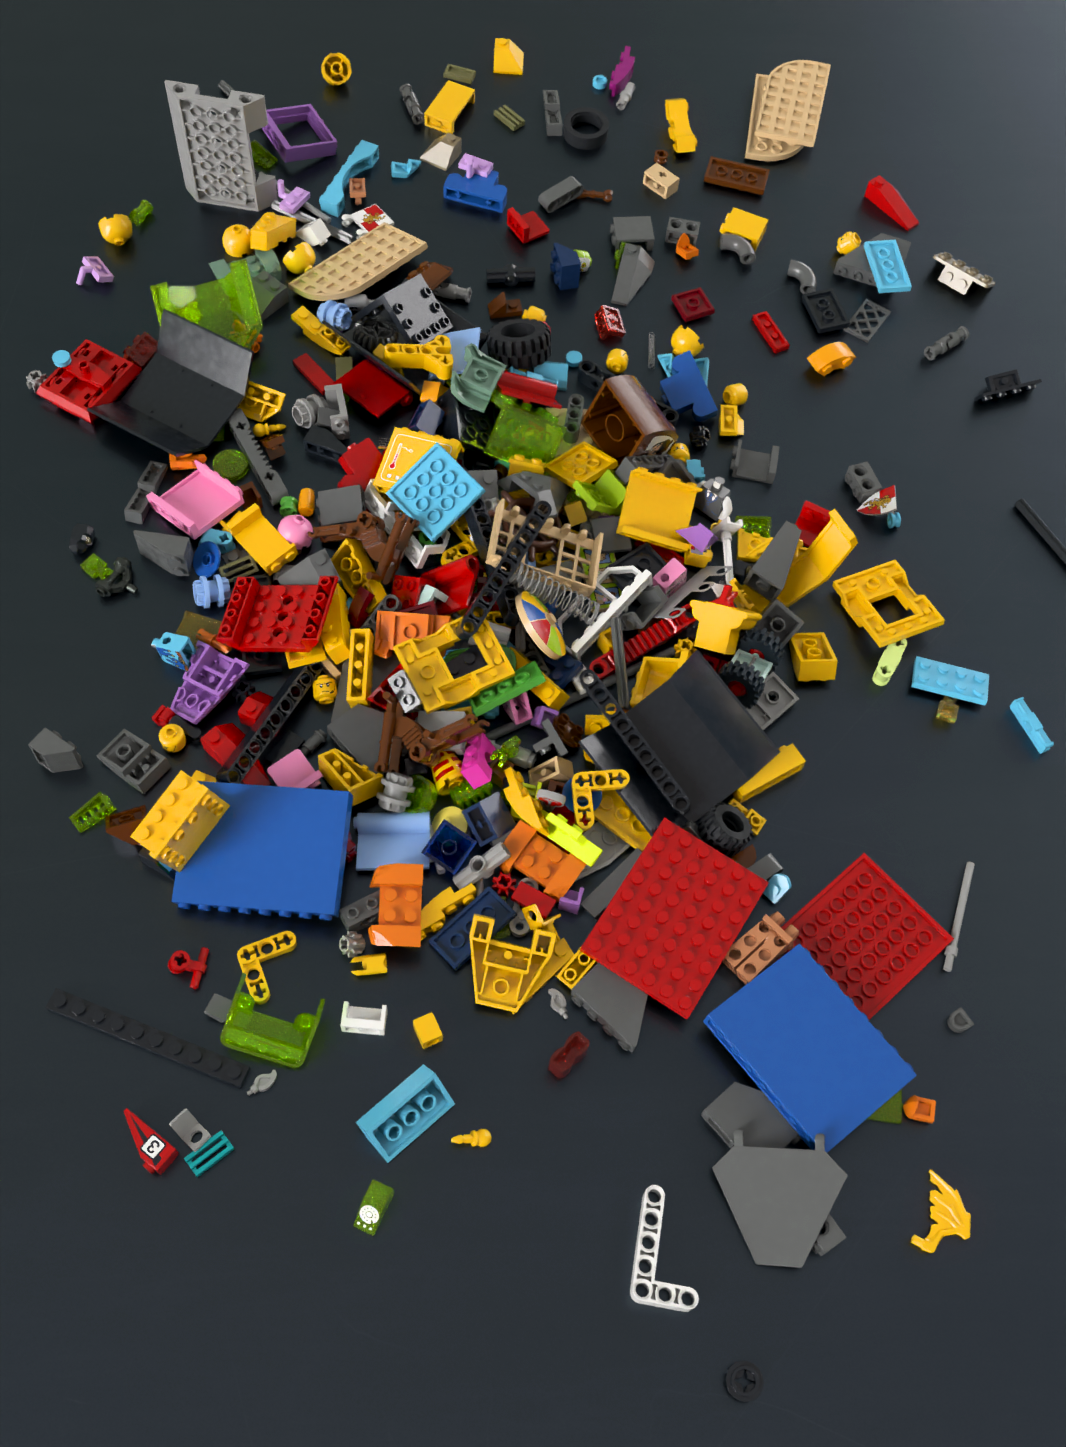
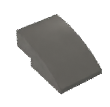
M123 729L97 755V758L142 794H145L172 767L166 757L153 750L150 744L126 729Z

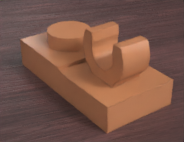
M349 178L350 198H355V205L362 204L361 197H366L365 178Z

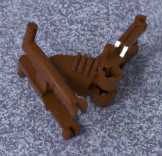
M363 511L358 515L357 522L313 527L314 534L308 531V536L313 539L320 537V541L325 544L344 541L346 538L360 540L369 556L374 561L379 562L376 572H368L366 578L377 582L382 581L384 585L392 588L395 573L399 569L407 547H409L408 544L414 529L419 526V521L413 520L408 515L397 511L395 513V524L390 536L387 538L386 531H384V520L370 512Z
M386 691L383 693V698L387 701V707L384 713L381 740L379 741L378 762L374 765V771L385 773L392 771L402 774L400 763L402 749H404L403 742L406 748L410 750L409 755L412 760L430 767L436 766L440 761V752L442 750L485 733L486 730L483 729V725L489 727L490 723L482 719L472 724L470 722L471 719L477 721L478 718L473 714H467L465 718L449 724L440 730L429 731L415 720L406 717L407 713L404 712L400 702L397 703V697L392 696ZM390 748H392V750H391V758H390V765H389V767H388L389 755H390Z

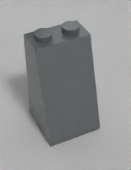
M786 520L754 564L743 583L770 602L774 597L777 598L785 586L802 530L794 523Z

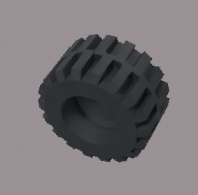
M725 803L715 804L698 823L699 836L703 839V842L729 857L736 855L752 839L753 828L743 812H740L738 808L733 807L731 804L726 805Z

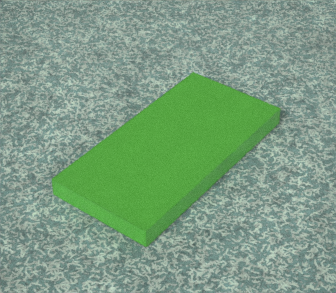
M532 661L515 670V676L480 691L479 695L468 700L475 715L478 717L542 684L546 679L536 661Z

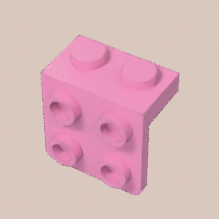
M295 749L267 769V773L276 786L314 789L321 784L320 780L323 777L319 770L315 772L299 749Z

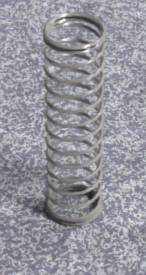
M522 562L517 566V568L519 566L520 568L509 579L510 584H515L520 578L524 566H526L527 570L520 578L518 588L524 584L528 571L533 570V574L524 586V591L530 588L534 575L539 573V577L530 590L531 595L537 590L541 577L545 576L546 580L537 591V598L543 594L547 581L550 579L552 583L546 589L543 601H546L550 596L553 584L558 583V587L553 591L549 599V604L555 601L560 586H564V590L556 600L555 608L560 606L566 590L569 589L570 594L563 601L562 611L568 607L567 613L570 614L574 610V617H577L581 612L579 618L580 620L584 619L587 624L592 623L599 613V603L590 601L588 597L584 598L583 594L578 595L577 591L572 592L571 588H566L564 584L560 585L558 581L553 582L552 578L547 579L545 574L541 575L540 571L535 572L534 568L528 569V566ZM531 579V582H530L529 586H528L527 589H526V586H527L529 580ZM538 581L535 590L532 592L536 582ZM544 585L542 592L538 596L540 589ZM551 587V589H550V591H549V594H548L547 597L545 598V595H546L547 591H548L549 588ZM556 590H557V593H556V595H555L553 601L551 602L552 596L554 595V593H555ZM575 592L577 596L570 603L572 593ZM563 594V597H562L560 603L557 605V602H558L559 598H560L561 595ZM570 596L567 605H566L565 608L563 609L564 603L566 602L567 598ZM579 596H582L583 599L579 602V604H578L577 607L575 608V606H576V604H577V601H578V597H579ZM575 599H576V602H575V604H574L572 610L569 612V609H570L572 603H573V602L575 601ZM588 599L589 603L583 608L584 600ZM582 603L579 612L575 615L577 608ZM588 606L587 612L585 613L584 617L581 619V616H582V614H583L585 608ZM595 606L593 615L591 619L588 621V616L593 607Z

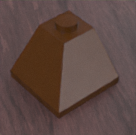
M142 805L105 816L106 832L131 845H141L130 836L148 814L146 806Z

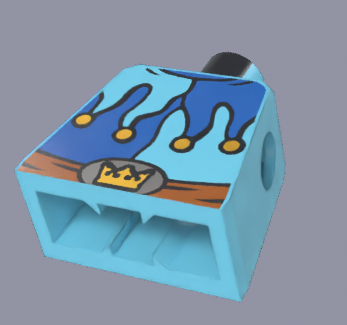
M165 632L160 639L155 638L151 644L152 649L159 652L163 661L188 672L191 665L189 660L192 654L195 655L196 649L189 637Z

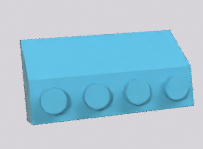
M423 1064L356 1121V1123L370 1143L389 1163L453 1107L455 1103L437 1075Z

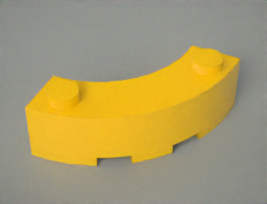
M684 98L665 100L666 120L670 124L668 132L670 139H673L675 142L673 144L674 150L677 153L695 151L697 138L690 128L687 114L689 104Z

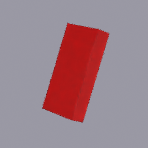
M523 881L519 883L511 896L512 901L523 907L536 904L544 919H547L557 901Z

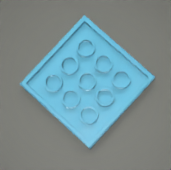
M436 442L386 492V495L408 517L418 520V528L434 543L486 491Z

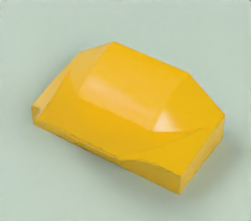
M720 405L719 435H744V420L738 415L737 406Z

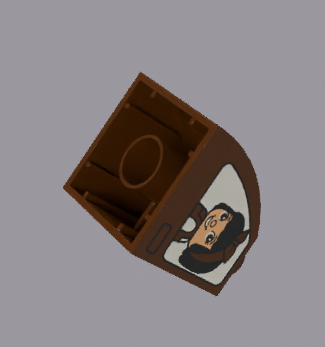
M619 375L605 379L580 422L599 450L618 461V467L624 458L628 456L667 454L679 438L674 426L661 412L655 399L649 395L639 379L633 375Z

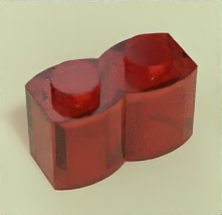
M579 1031L573 1033L566 1040L564 1047L557 1049L552 1054L548 1069L558 1079L565 1077L571 1071L573 1064L584 1058L590 1041Z

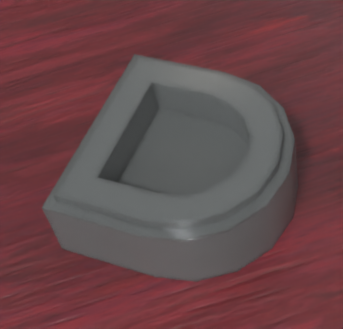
M962 1007L955 1010L947 1020L949 1028L956 1033L964 1032L974 1025Z

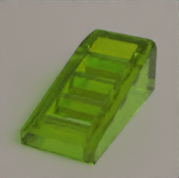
M256 140L250 142L254 162L268 169L278 161L275 156Z
M736 516L735 522L739 519L743 520L744 527L741 528L745 529L744 532L751 534L755 532L759 533L761 537L770 538L772 529L771 517Z
M98 792L72 814L69 819L77 830L82 833L115 811L116 807L107 795ZM87 812L90 813V818L86 815ZM81 816H82V818L85 820V822H84L83 824H82V822L79 820V817H81Z

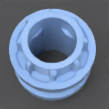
M327 300L318 307L317 318L320 323L326 321L340 332L347 330L352 323V312L344 303Z
M215 574L213 575V580L207 581L206 576H200L199 580L193 582L195 603L198 606H203L204 609L210 608V603L217 602L218 607H223L224 603H228L231 597L228 579Z

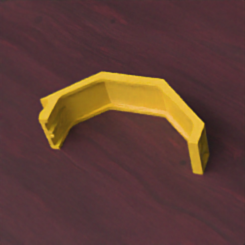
M836 509L829 512L831 518L829 523L809 548L792 560L785 586L777 597L786 607L791 606L826 582L858 544L856 536ZM736 578L729 581L732 591L738 592V596L733 601L738 608L761 613L770 603L769 600L745 584L740 585Z

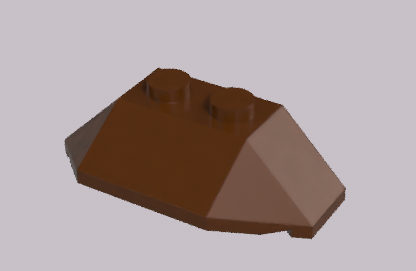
M425 261L419 265V268L410 272L407 279L410 280L421 273L425 282L433 291L454 270L452 267L436 262Z

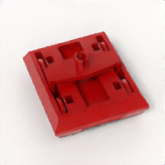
M86 339L70 355L71 363L66 367H58L39 386L36 394L76 417L78 416L94 424L99 417L87 411V409L113 403L139 376L142 368Z

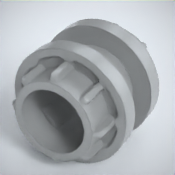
M316 394L308 395L306 399H297L292 407V415L295 422L307 429L312 424L315 425L318 419L319 407L329 408L326 400Z
M387 772L386 778L382 777L380 782L385 785L384 792H377L378 804L381 808L389 811L405 812L406 807L411 805V801L406 799L408 792L414 793L416 788L413 786V779L401 773Z

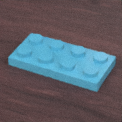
M896 240L865 242L863 247L879 293L910 291L912 285Z
M916 656L911 687L986 705L988 701L989 674Z

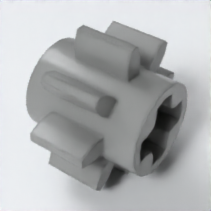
M40 370L31 371L29 376H26L28 388H33L34 392H37L39 386L47 379V375L42 374Z
M348 931L347 935H343L340 939L339 948L343 955H348V958L357 957V954H362V951L365 949V940L362 934H357L356 931Z

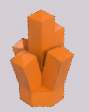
M169 453L171 470L197 469L194 461L198 460L200 463H205L207 457L205 454L192 455V453L176 457Z

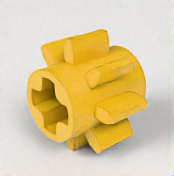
M689 638L679 639L678 643L674 644L675 657L680 658L682 651H689L690 655H692L697 650L694 648L695 642H692Z

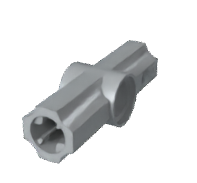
M500 841L482 856H474L470 860L469 865L454 875L452 880L460 890L471 883L475 884L481 878H489L496 867L511 857V853Z

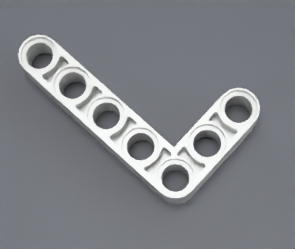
M651 1185L646 1189L642 1197L630 1296L635 1302L689 1312L696 1307L699 1301V1296L693 1288L654 1281L665 1193L660 1186ZM648 1193H656L659 1197V1202H651L648 1198ZM652 1215L656 1219V1225H648L645 1221V1216ZM649 1238L653 1242V1248L646 1249L642 1245V1239ZM639 1262H647L650 1266V1272H642L639 1269ZM643 1285L647 1290V1295L645 1297L638 1296L636 1286ZM664 1289L668 1291L670 1295L669 1301H662L659 1298V1290ZM682 1294H689L691 1296L692 1305L687 1306L683 1304L681 1300Z

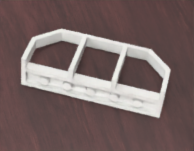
M370 479L364 492L366 507L372 514L384 520V529L390 536L396 521L393 510L401 509L393 501H389L387 504L373 485L375 479ZM417 527L414 531H420V529ZM446 530L441 535L443 539L442 544L425 545L424 548L412 534L405 555L416 569L423 568L429 554H441L444 552L450 537L449 531Z
M633 565L607 567L597 578L596 589L612 601L609 609L605 613L602 612L597 617L596 622L593 621L589 624L590 626L586 628L584 635L572 643L571 649L566 645V653L572 658L581 661L580 657L599 638V633L611 625V618L619 617L623 611L626 613L628 606L647 586L651 587L653 585L652 573L647 569L642 573ZM610 574H635L634 582L623 589L622 595L618 599L600 585ZM579 596L575 608L577 607V605L579 604V602L583 599L582 596ZM575 602L571 605L569 612L572 610ZM567 610L558 618V625L562 635V624L572 614H568Z

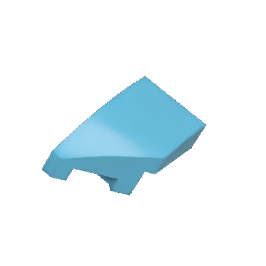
M408 159L407 164L392 161V177H409L420 167L421 161Z

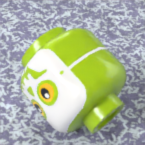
M575 249L574 251L577 252L581 262L580 272H585L592 264L590 254L587 251Z

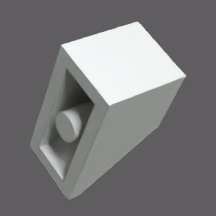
M321 218L305 224L296 231V236L312 246L318 244L322 246L331 235Z

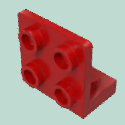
M513 207L507 209V225L523 244L549 233L550 229L534 211L520 215Z
M807 500L795 525L802 530L799 539L803 541V545L809 547L831 518L829 510Z
M395 575L391 594L400 599L402 602L401 610L418 605L420 591L423 590L426 584L435 588L436 582L421 577ZM396 600L390 601L389 608L396 606Z

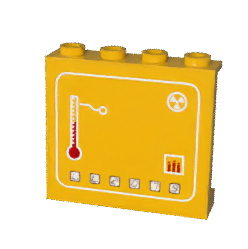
M395 427L373 482L374 487L378 492L386 494L436 442L457 460L459 452L464 453L465 451L461 442L453 438L450 440L445 439L440 435H428L423 431H411L406 427Z

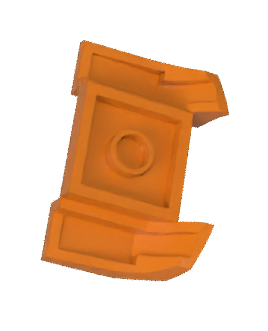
M377 610L374 654L387 659L392 656L393 646L411 638H424L437 632L443 625L451 622V616ZM447 649L440 652L442 658L445 656Z
M520 820L503 843L511 853V857L499 865V867L507 875L511 873L514 867L544 887L543 893L557 900L556 903H558L560 897H564L587 864L573 854H567L538 835L537 830Z
M387 864L377 867L374 871L369 888L380 887L378 925H371L368 928L371 944L379 946L421 947L423 864Z

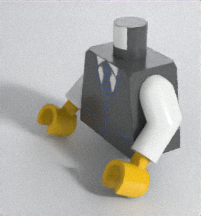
M722 477L710 478L707 482L701 481L697 483V487L702 488V491L696 493L694 507L716 522L718 521V523L711 525V530L723 519L729 517L733 509L730 499L731 491L724 486L725 480Z

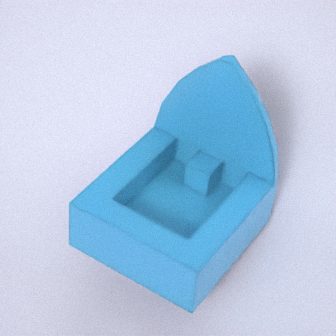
M780 873L773 875L768 881L769 883L763 894L774 904L778 903L791 888L790 878Z

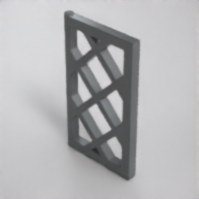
M866 299L849 320L850 325L855 324L856 329L843 328V330L868 343L888 318L891 311ZM867 304L871 306L872 309L865 310L864 307ZM878 312H883L885 315L879 317ZM866 313H874L876 318H868ZM858 314H863L864 319L857 320L856 317ZM870 322H878L876 327H871ZM859 323H866L868 328L860 329ZM862 332H870V335L866 337L862 335Z

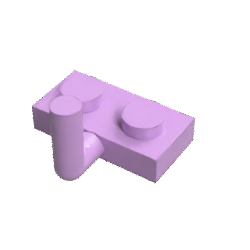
M465 153L459 161V168L466 170V177L469 179L472 178L474 173L487 178L493 169V163Z
M279 179L277 181L278 195L283 199L279 203V208L293 215L310 198V192L296 187L290 194H287L284 191V180Z
M98 256L83 257L82 263L85 266L80 267L76 281L78 285H83L86 273H91L98 282H113V274Z

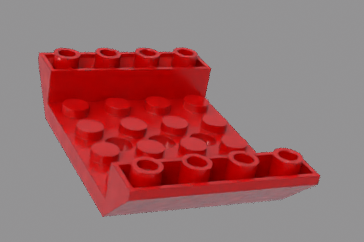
M320 576L317 585H260L254 577H237L216 640L242 652H310L319 642L339 579L338 576Z

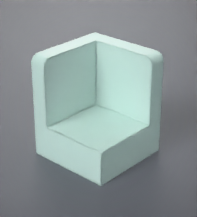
M426 584L419 596L418 605L433 600L435 603L437 600L445 603L449 596Z

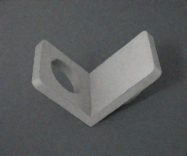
M187 1108L169 1123L179 1137L194 1152L211 1138V1134L194 1118ZM201 1132V1140L193 1143L191 1141L192 1136L195 1133Z

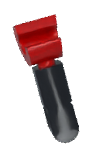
M162 704L151 717L161 727L168 724L181 726L186 738L193 743L201 741L200 729L177 716L168 706L165 707Z

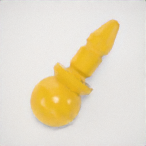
M258 423L253 427V434L256 437H263L265 434L270 435L269 432L285 429L286 425L274 424L268 426L267 423L264 425Z
M479 1129L477 1132L475 1130L471 1131L470 1134L457 1135L451 1138V1141L457 1144L471 1143L472 1146L485 1147L490 1144L492 1136L487 1129Z

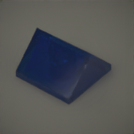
M444 819L421 853L455 876L471 854L477 841Z

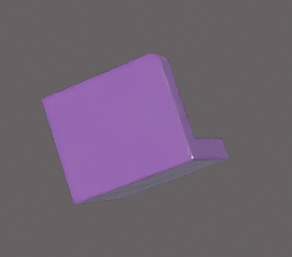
M538 706L535 708L530 725L543 729L541 722L549 719L552 724L554 716H558L559 711L545 706Z
M580 887L579 892L569 889L564 897H560L558 909L578 915L584 888Z

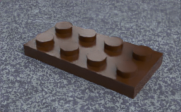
M711 156L704 176V182L763 195L770 170Z

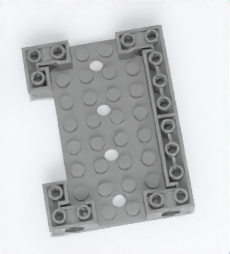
M165 80L185 186L193 198L201 203L258 212L272 206L271 203L274 200L278 201L275 176L259 174L256 182L249 133L268 125L265 96L231 90L228 99L200 95L198 85Z

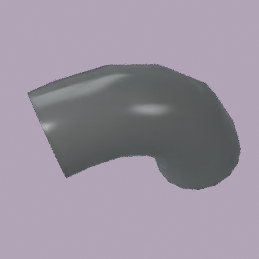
M724 233L720 235L721 250L736 252L743 264H750L755 261V251L745 238L736 234Z
M791 259L787 275L800 280L801 293L816 292L817 278L813 270L805 263Z

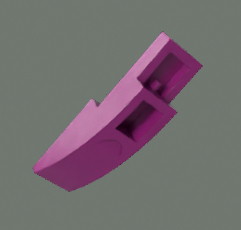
M625 46L624 52H621L619 65L616 64L615 71L612 70L609 90H612L611 96L613 97L626 87L632 77L635 57L630 56V46Z

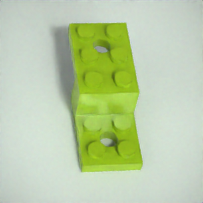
M607 469L595 484L578 480L572 484L576 490V495L586 501V506L591 511L620 516L627 485L619 479L614 470Z

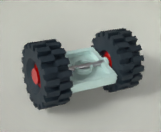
M755 627V629L745 630L738 640L734 657L728 664L725 663L718 672L719 677L745 709H751L753 705H756L764 691L765 683L763 682L768 674L775 671L783 657V643H779L780 638L778 636L774 637V632L772 631L768 633L766 628L760 630V627Z

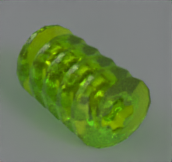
M490 781L473 789L469 782L468 784L463 782L461 787L455 786L454 791L449 789V793L455 805L464 810V803L470 807V800L477 803V797L483 800L485 799V793L488 796L492 795L493 785Z

